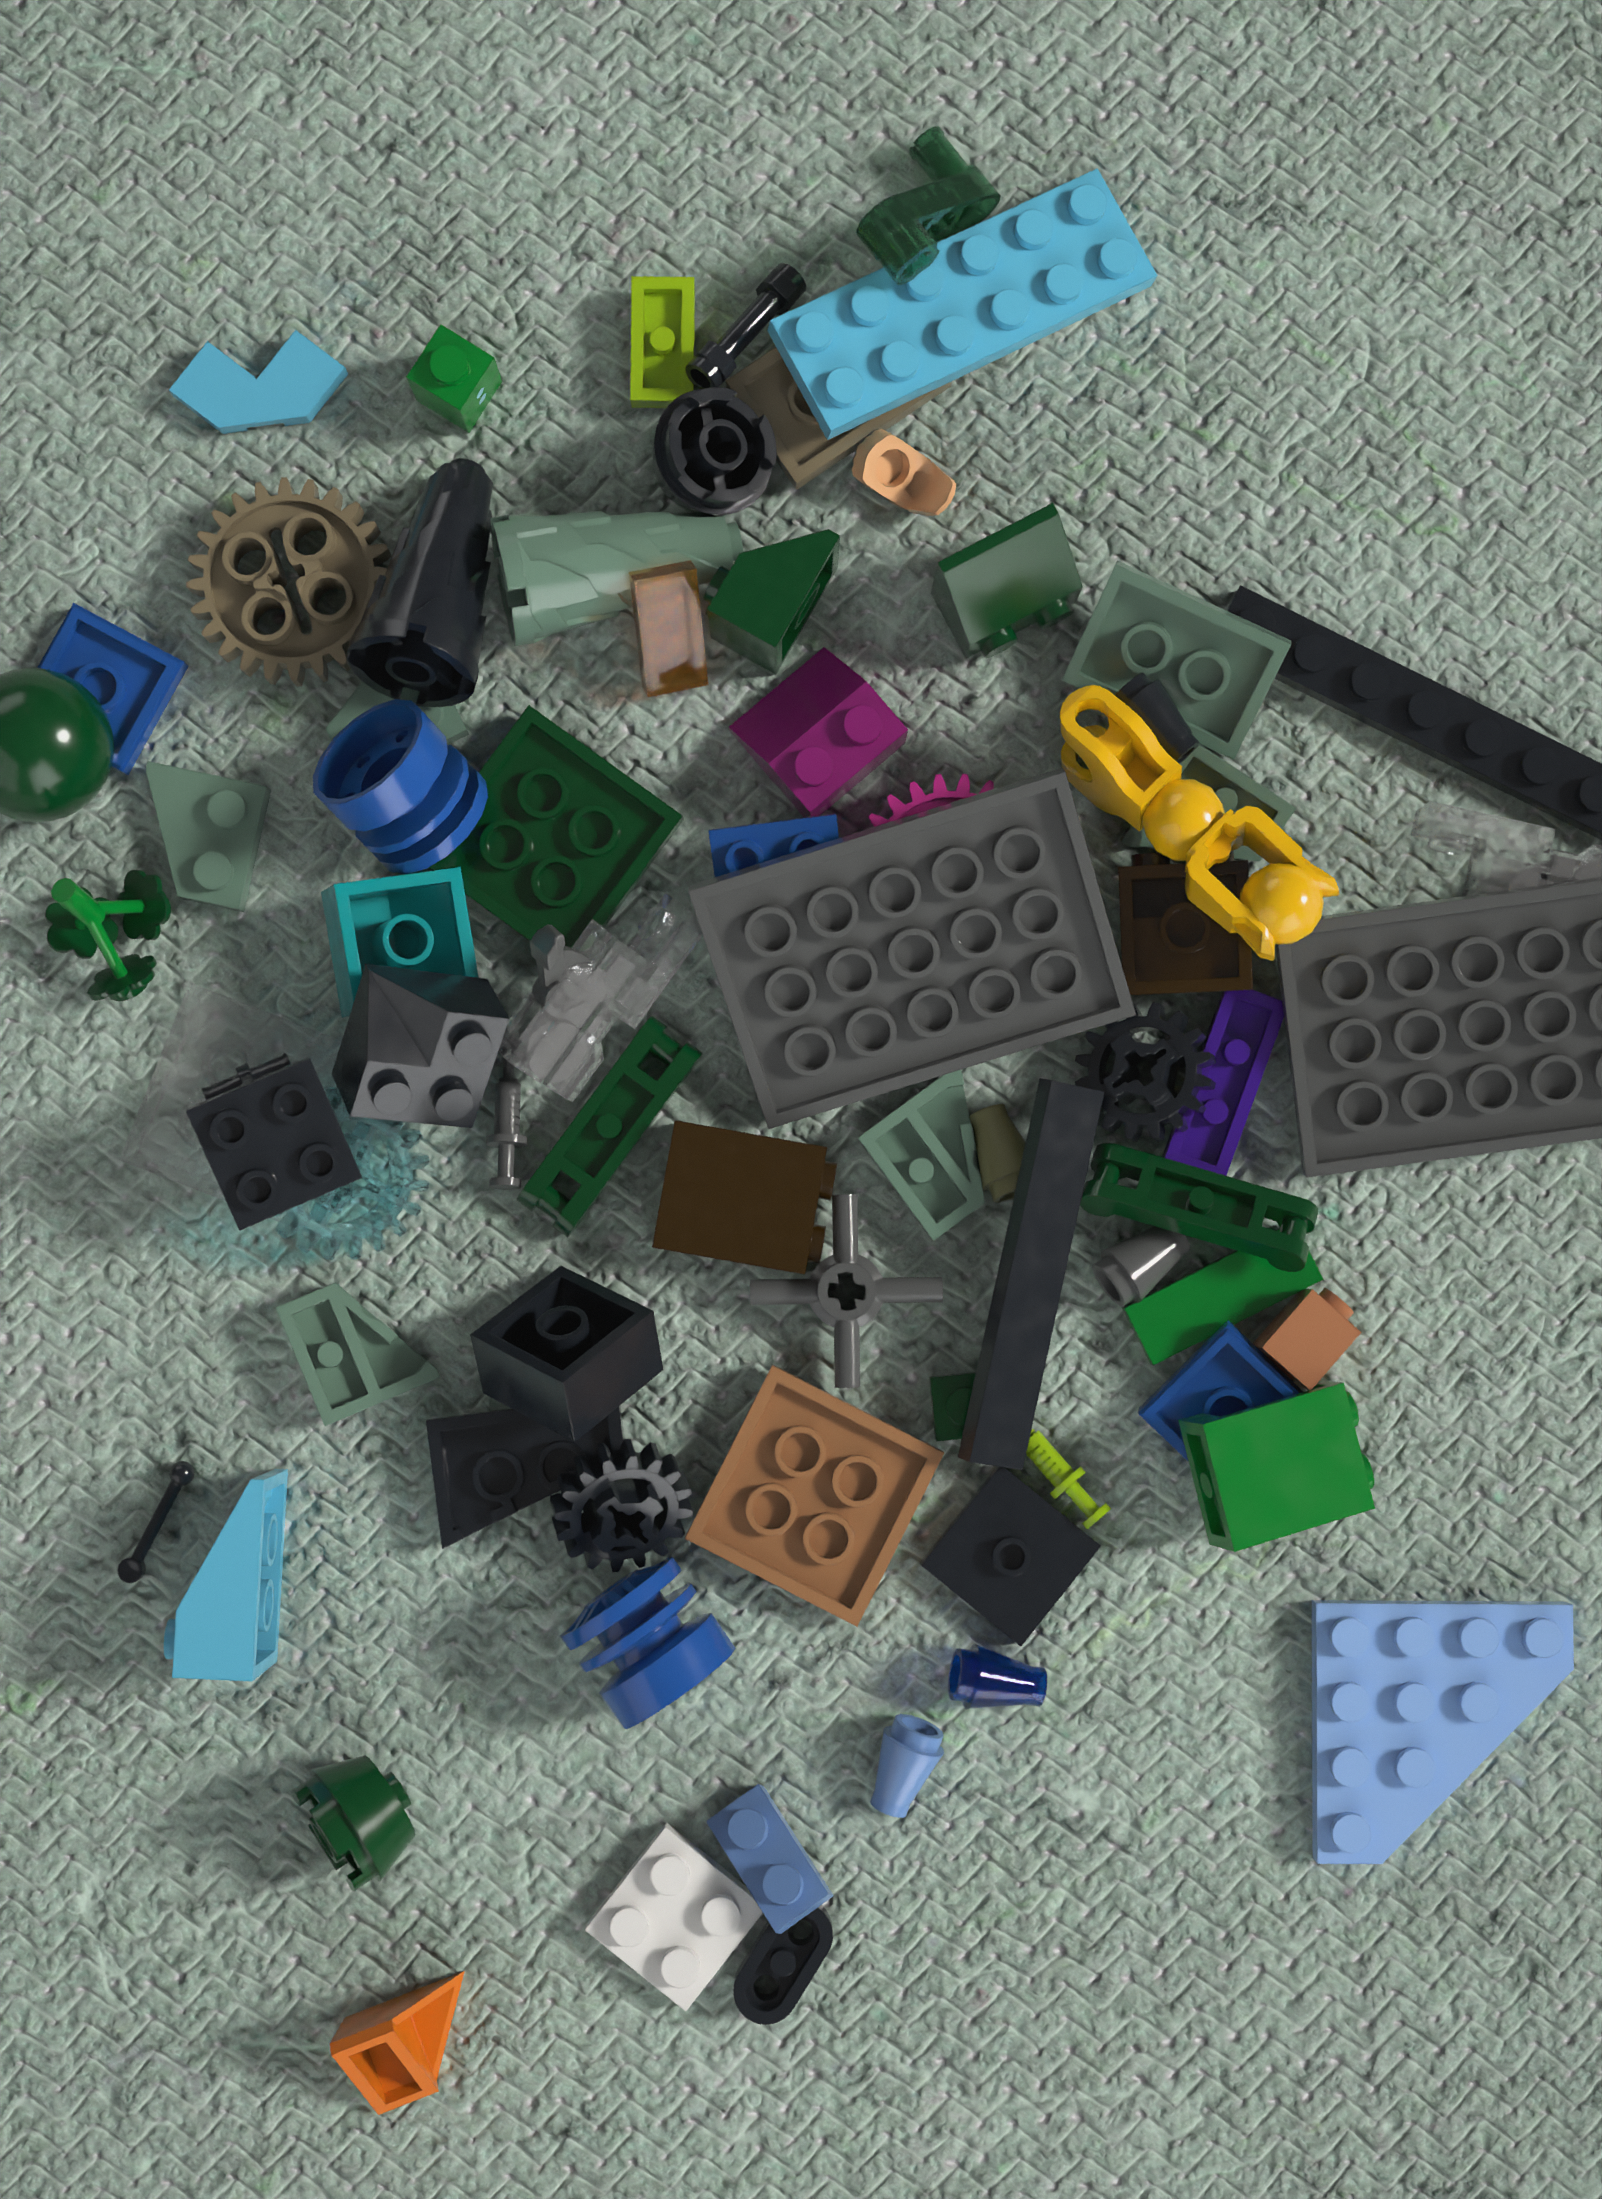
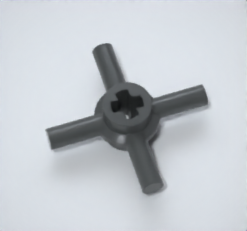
M832 1195L833 1255L825 1258L816 1266L810 1279H750V1305L810 1304L820 1320L834 1327L835 1388H859V1327L870 1322L877 1315L883 1303L943 1302L942 1277L882 1278L879 1270L870 1260L858 1255V1195ZM850 1272L852 1273L854 1283L864 1285V1296L862 1299L854 1298V1308L841 1309L838 1298L828 1297L829 1283H838L839 1273Z

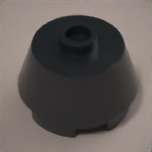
M720 387L693 390L674 399L663 411L655 431L653 470L663 492L676 504L699 512L726 515L749 507L764 492L770 479L772 468L776 463L777 447L774 432L764 414L759 418L746 403L735 397L738 392Z

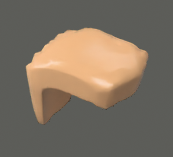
M883 429L875 430L857 447L853 458L852 475L890 503L913 514L937 516L951 503L956 490L955 481L930 459L893 434Z

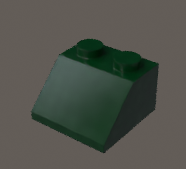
M1054 503L937 562L931 595L965 659L980 651L985 658L993 657L1010 648L1018 641L1015 633L1036 622L1041 630L1049 628L1066 619L1074 612L1071 604L1077 601L1083 586L1060 515Z
M830 529L739 553L730 570L721 565L711 579L703 597V600L709 603L705 615L708 616L711 639L776 675L838 568L840 535Z

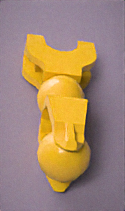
M1089 685L1075 690L1064 700L1060 709V730L1066 742L1061 749V768L1064 769L1068 782L1099 809L1123 818L1139 832L1144 828L1146 837L1158 853L1174 861H1186L1185 891L1187 898L1229 933H1238L1257 956L1271 961L1275 959V945L1293 944L1314 930L1322 917L1323 897L1338 896V885L1334 877L1302 856V848L1258 807L1245 806L1236 812L1230 809L1225 813L1223 804L1211 787L1194 779H1181L1182 766L1163 749L1143 719L1109 690L1101 686ZM1087 709L1099 710L1108 718L1109 727L1105 729L1099 725H1091L1083 728L1076 722V718L1080 712ZM1078 756L1082 758L1089 769H1085L1077 763ZM1243 845L1248 846L1270 864L1254 872L1241 889L1240 899H1238L1208 870L1214 864L1223 863L1228 860L1230 851L1236 850Z

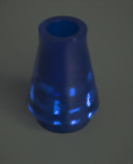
M973 1644L969 1650L961 1648L955 1650L948 1676L950 1700L963 1702L965 1709L1018 1705L1040 1707L1043 1704L1047 1690V1671L1045 1668L1028 1665L976 1644Z

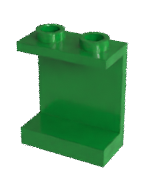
M1320 1380L1312 1390L1225 1416L1200 1413L1178 1420L1209 1545L1236 1552L1375 1509L1371 1489L1374 1487V1474L1369 1460L1361 1453L1355 1429L1359 1423L1358 1409L1353 1397L1346 1391L1343 1382Z

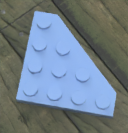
M1312 1600L1313 1859L1317 1864H1383L1574 1670L1573 1605L1563 1601Z

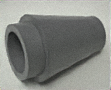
M1153 1226L1102 1250L1101 1259L1092 1265V1270L1102 1289L1117 1305L1123 1307L1132 1300L1140 1303L1181 1259V1256L1190 1250V1244L1183 1234Z

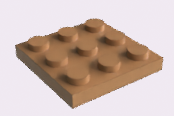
M772 1364L685 1539L857 1627L944 1452Z

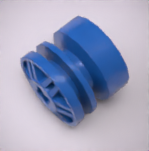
M394 699L376 705L354 718L333 738L321 755L313 774V793L349 830H355L356 837L393 873L409 874L427 869L447 857L469 836L482 817L488 799L486 780L467 762L466 758L452 745H447L446 736L411 700Z
M668 1557L651 1567L640 1570L636 1569L615 1582L586 1604L575 1622L560 1635L569 1650L583 1645L595 1636L599 1640L600 1644L579 1662L584 1672L595 1670L611 1661L617 1666L619 1670L608 1680L599 1694L624 1729L638 1725L677 1700L716 1670L736 1649L712 1613L700 1615L684 1624L681 1622L677 1614L697 1592L692 1584H686L667 1596H663L660 1590L682 1571L673 1557Z

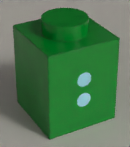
M442 324L439 325L406 376L416 401L470 433L502 383L493 356Z

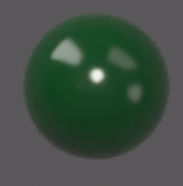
M21 668L0 674V814L21 821L47 822L65 818L76 813L92 801L100 792L109 776L113 763V732L102 705L86 687L63 673L42 668Z

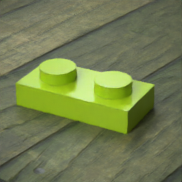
M631 276V407L667 408L674 399L694 390V384L689 380L685 367L695 356V278Z

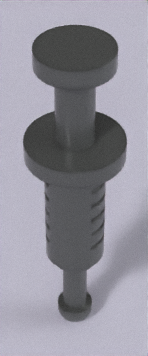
M508 1040L501 1047V1052H504L503 1078H499V1082L495 1084L494 1134L486 1136V1145L498 1148V1175L489 1179V1187L500 1190L521 1188V1179L513 1177L514 1148L527 1146V1137L520 1135L521 1084L518 1083V1079L514 1078V1055L517 1052V1045L515 1042Z

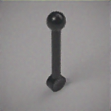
M177 1461L171 1466L169 1471L171 1481L132 1556L122 1560L118 1565V1576L123 1582L134 1583L145 1575L146 1565L144 1559L182 1486L188 1485L194 1478V1468L189 1462Z

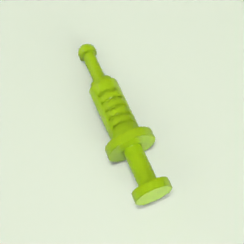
M1032 1429L1026 1455L1055 1487L1050 1495L1056 1499L1065 1491L1088 1518L1082 1524L1086 1529H1089L1111 1509L1110 1506L1105 1503L1099 1507L1077 1482L1086 1473L1085 1470L1080 1466L1074 1471L1039 1430L1036 1432Z

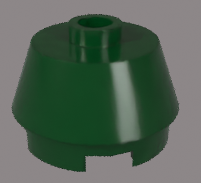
M366 1755L310 1770L312 1777L291 1790V1793L298 1806H301L308 1800L310 1801L313 1808L309 1810L312 1817L309 1818L310 1824H308V1827L336 1870L347 1863L349 1864L353 1872L347 1875L346 1881L352 1891H356L373 1878L380 1882L416 1835L413 1825L404 1810L411 1805V1801L403 1786L391 1771L383 1776Z

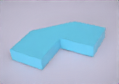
M295 330L258 378L254 377L207 341L169 391L173 397L220 433L228 434L248 431V428L281 423L289 426L310 423L348 376V372L342 364Z

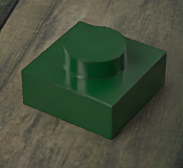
M976 1372L929 1376L936 1442L962 1439Z

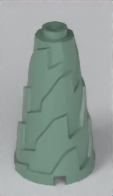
M602 511L547 516L504 515L490 518L494 559L498 560L499 574L497 577L514 647L534 644L555 633L617 617L621 610L667 598L680 593L681 589L709 583L721 565L730 570L733 561L736 560L739 553L743 552L742 538L737 522L726 523L723 515H713L704 512L682 514L643 512L609 516Z

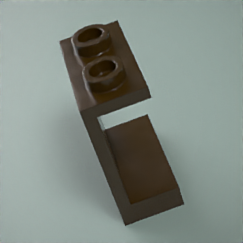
M675 1120L652 1248L805 1275L807 1262L820 1263L826 1226L814 1224L818 1199L831 1201L837 1163L825 1161L827 1147Z

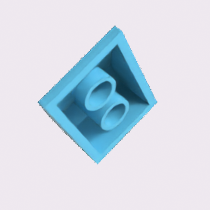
M273 1469L250 1479L176 1610V1619L168 1620L164 1634V1656L166 1659H173L172 1678L252 1682L277 1662L288 1469Z

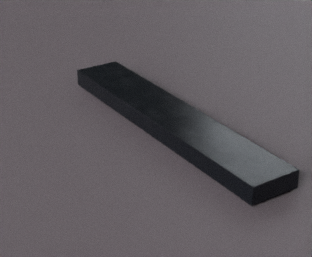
M1039 1078L958 1458L967 1462L1023 1470L1104 1092Z

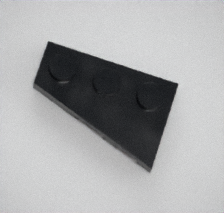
M621 1405L576 1442L561 1436L511 1408L426 1420L442 1549L561 1491L557 1480L559 1474H577L578 1471L574 1461L577 1455H581L589 1461L598 1458L597 1444L604 1442L609 1448L610 1453L619 1452L620 1446L625 1439Z

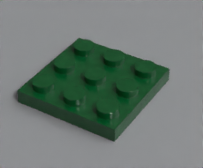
M528 705L479 772L486 780L488 799L482 817L469 836L454 851L428 868L435 871L461 867L465 895L528 941L532 939L538 929L546 925H552L564 935L565 946L586 954L683 822L684 818L683 815Z

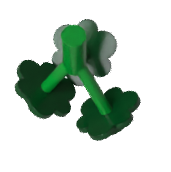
M130 870L124 879L125 891L121 892L118 899L114 901H109L103 897L93 899L92 894L86 888L78 886L69 878H62L53 885L51 895L56 902L50 904L45 911V918L51 924L47 932L49 946L60 953H67L73 950L74 954L80 959L92 958L96 953L97 947H99L110 967L101 970L94 976L95 983L87 991L91 1000L98 1001L107 997L114 1001L131 999L140 994L154 978L155 972L153 968L157 962L153 956L149 955L140 958L138 954H131L120 958L113 946L119 934L118 926L109 917L111 914H124L123 929L130 939H141L144 937L146 940H156L161 932L160 924H165L171 914V905L162 890V881L159 876L155 874L146 875L142 870Z

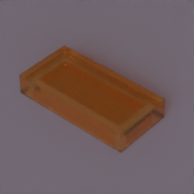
M689 560L629 572L642 688L647 697L709 685L697 569L692 561Z

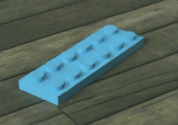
M1097 168L771 319L767 331L826 439L829 440L1151 287L1158 275Z

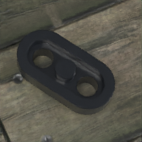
M819 1906L802 1918L808 1921L813 1928L811 1934L804 1939L794 1938L788 1929L782 1934L775 1933L767 1921L739 1966L734 1978L733 1995L735 2004L741 2014L748 2020L757 2024L769 2025L782 2021L792 2012L832 1946L833 1926L830 1915L824 1906ZM762 1975H770L777 1980L778 1987L773 1993L762 1994L756 1990L754 1986L755 1980Z

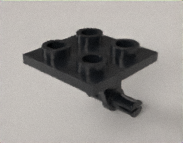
M284 1053L280 1057L251 1069L248 1063L236 1068L237 1075L206 1088H201L206 1100L185 1109L239 1231L362 1178L310 1057L291 1064L287 1054Z

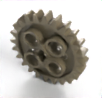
M281 477L278 495L270 496L261 482L255 483L256 501L250 504L237 493L232 494V502L236 513L229 517L223 512L214 509L211 514L220 526V530L217 534L198 531L196 535L209 549L207 555L196 554L188 557L189 563L203 573V577L187 581L186 587L192 594L205 597L204 600L190 608L191 613L198 620H212L201 632L204 638L209 643L225 639L220 646L218 654L227 663L242 654L240 669L249 677L264 664L265 679L272 685H276L283 669L288 670L292 682L297 687L303 685L305 671L310 668L314 670L323 682L328 681L327 663L333 660L346 671L351 670L347 662V649L351 636L360 624L379 575H385L386 568L377 566L392 557L386 544L371 545L381 534L375 521L359 525L364 511L357 501L349 504L341 511L343 496L335 487L329 490L324 498L320 500L318 487L312 479L306 481L300 495L295 494L287 477ZM275 530L282 532L288 561L300 576L296 580V586L313 628L312 632L308 635L302 633L295 602L283 588L287 585V577L271 539V534ZM311 531L326 533V543L319 552L313 555L298 553L299 541L305 534ZM255 550L266 552V560L260 571L251 575L239 574L238 565L246 553ZM335 589L346 592V601L340 611L331 615L317 612L318 601L324 593ZM272 609L285 611V622L279 631L269 635L258 633V621L265 612Z

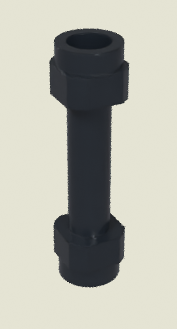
M785 263L778 264L756 288L758 297L717 342L708 341L686 365V374L698 389L720 387L737 368L734 360L776 314L780 316L786 313L806 291V283L802 275L795 268Z

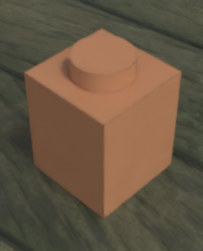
M1324 1288L1319 1294L1313 1289H1304L1293 1296L1253 1344L1299 1388L1312 1390L1361 1334V1331L1348 1321L1354 1314V1311L1329 1289Z

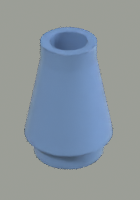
M898 1714L895 1716L892 1726L884 1728L875 1790L870 1800L871 1805L875 1809L892 1817H906L910 1804L944 1754V1750L940 1746L944 1734L938 1727L912 1715Z

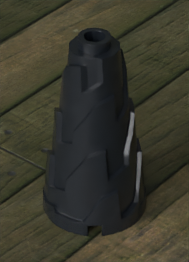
M465 458L454 459L450 463H444L438 467L436 472L429 477L409 527L403 528L385 575H379L360 624L351 636L347 649L349 651L347 662L350 668L366 685L392 699H400L403 687L419 691L416 702L417 706L446 707L462 703L474 693L478 679V664L487 617L481 614L491 562L486 561L490 539V518H492V513L489 508L493 482L486 474L484 468L475 461Z

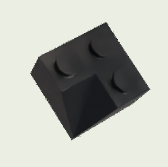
M365 964L332 1071V1077L351 1117L472 1128L504 1037L509 1017L488 979Z
M559 1266L470 1334L483 1394L573 1442L579 1440L663 1371L654 1311L563 1266Z

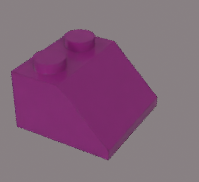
M825 647L819 650L728 727V730L804 818L820 816L900 749L905 744L908 733L905 725L869 683Z

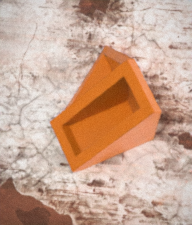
M465 1971L354 2013L343 2019L329 2043L331 2056L378 2115L439 2092L437 2077Z

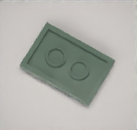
M1117 561L1062 681L1078 688L1089 685L1101 686L1115 695L1126 683L1140 673H1144L1152 682L1160 680L1191 729L1192 735L1200 744L1234 760L1291 646V640Z

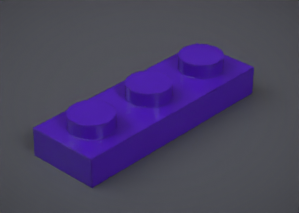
M1255 990L1222 991L1206 1035L1207 1038L1204 1040L1201 1051L1210 1052L1215 1056L1216 1063L1202 1068V1075L1216 1083L1215 1089L1199 1090L1196 1098L1207 1109L1203 1114L1194 1112L1191 1109H1188L1183 1114L1187 1121L1188 1129L1182 1132L1173 1126L1162 1155L1163 1158L1227 1175L1284 1019L1282 1000Z

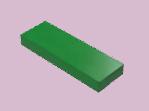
M1235 1250L1146 1295L1140 1303L1132 1302L1122 1307V1310L1150 1365L1154 1366L1211 1337L1227 1320L1235 1325L1324 1279L1310 1251L1308 1252L1305 1267L1302 1270L1288 1272L1275 1268L1265 1258Z

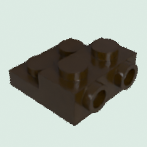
M1233 850L1230 851L1228 860L1223 863L1214 864L1208 871L1236 898L1240 899L1241 889L1249 879L1248 860L1234 861ZM1144 853L1131 855V866L1118 867L1122 968L1130 995L1253 990L1251 947L1238 933H1229L1187 898L1185 891L1186 863L1170 864V858L1160 853Z

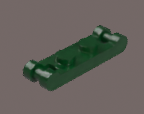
M653 1016L641 1027L517 1197V1201L529 1210L533 1211L537 1207L554 1219L555 1222L552 1227L567 1238L581 1223L593 1203L703 1055V1052L689 1042L682 1046L665 1033L667 1026ZM649 1053L668 1066L658 1081L638 1068ZM562 1171L581 1184L571 1199H568L552 1187Z
M1101 1143L1096 1146L1090 1163L1094 1175L1092 1180L1085 1182L1080 1206L1086 1212L1100 1217H1109L1115 1214L1265 1258L1272 1266L1283 1271L1297 1272L1305 1267L1309 1252V1246L1305 1242L1306 1234L1314 1230L1318 1216V1208L1311 1201L1122 1145ZM1123 1178H1129L1139 1182L1135 1190L1118 1185V1181ZM1264 1218L1276 1221L1281 1227L1280 1232L1262 1227Z

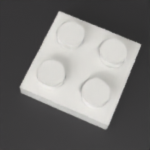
M666 1822L588 1921L585 1931L684 2011H687L763 1912L746 1885Z

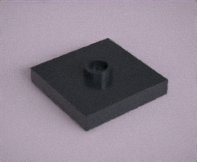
M997 1466L921 1560L920 1565L1019 1646H1022L1101 1545L1005 1467Z

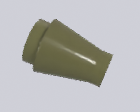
M996 1104L973 1113L969 1116V1120L974 1132L983 1191H990L994 1203H1001L1013 1200L1026 1141L1009 1117L1005 1104Z

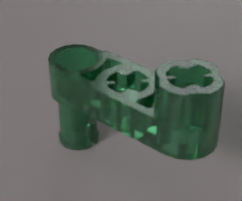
M934 126L923 132L913 142L915 146L909 149L910 157L920 165L932 180V183L882 200L863 217L856 229L858 238L873 257L881 263L897 285H903L912 281L933 263L940 252L936 242L982 222L997 207L1001 195L976 165L969 166L939 126Z

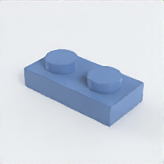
M757 1784L706 1821L775 1933L782 1934L834 1896L764 1786Z

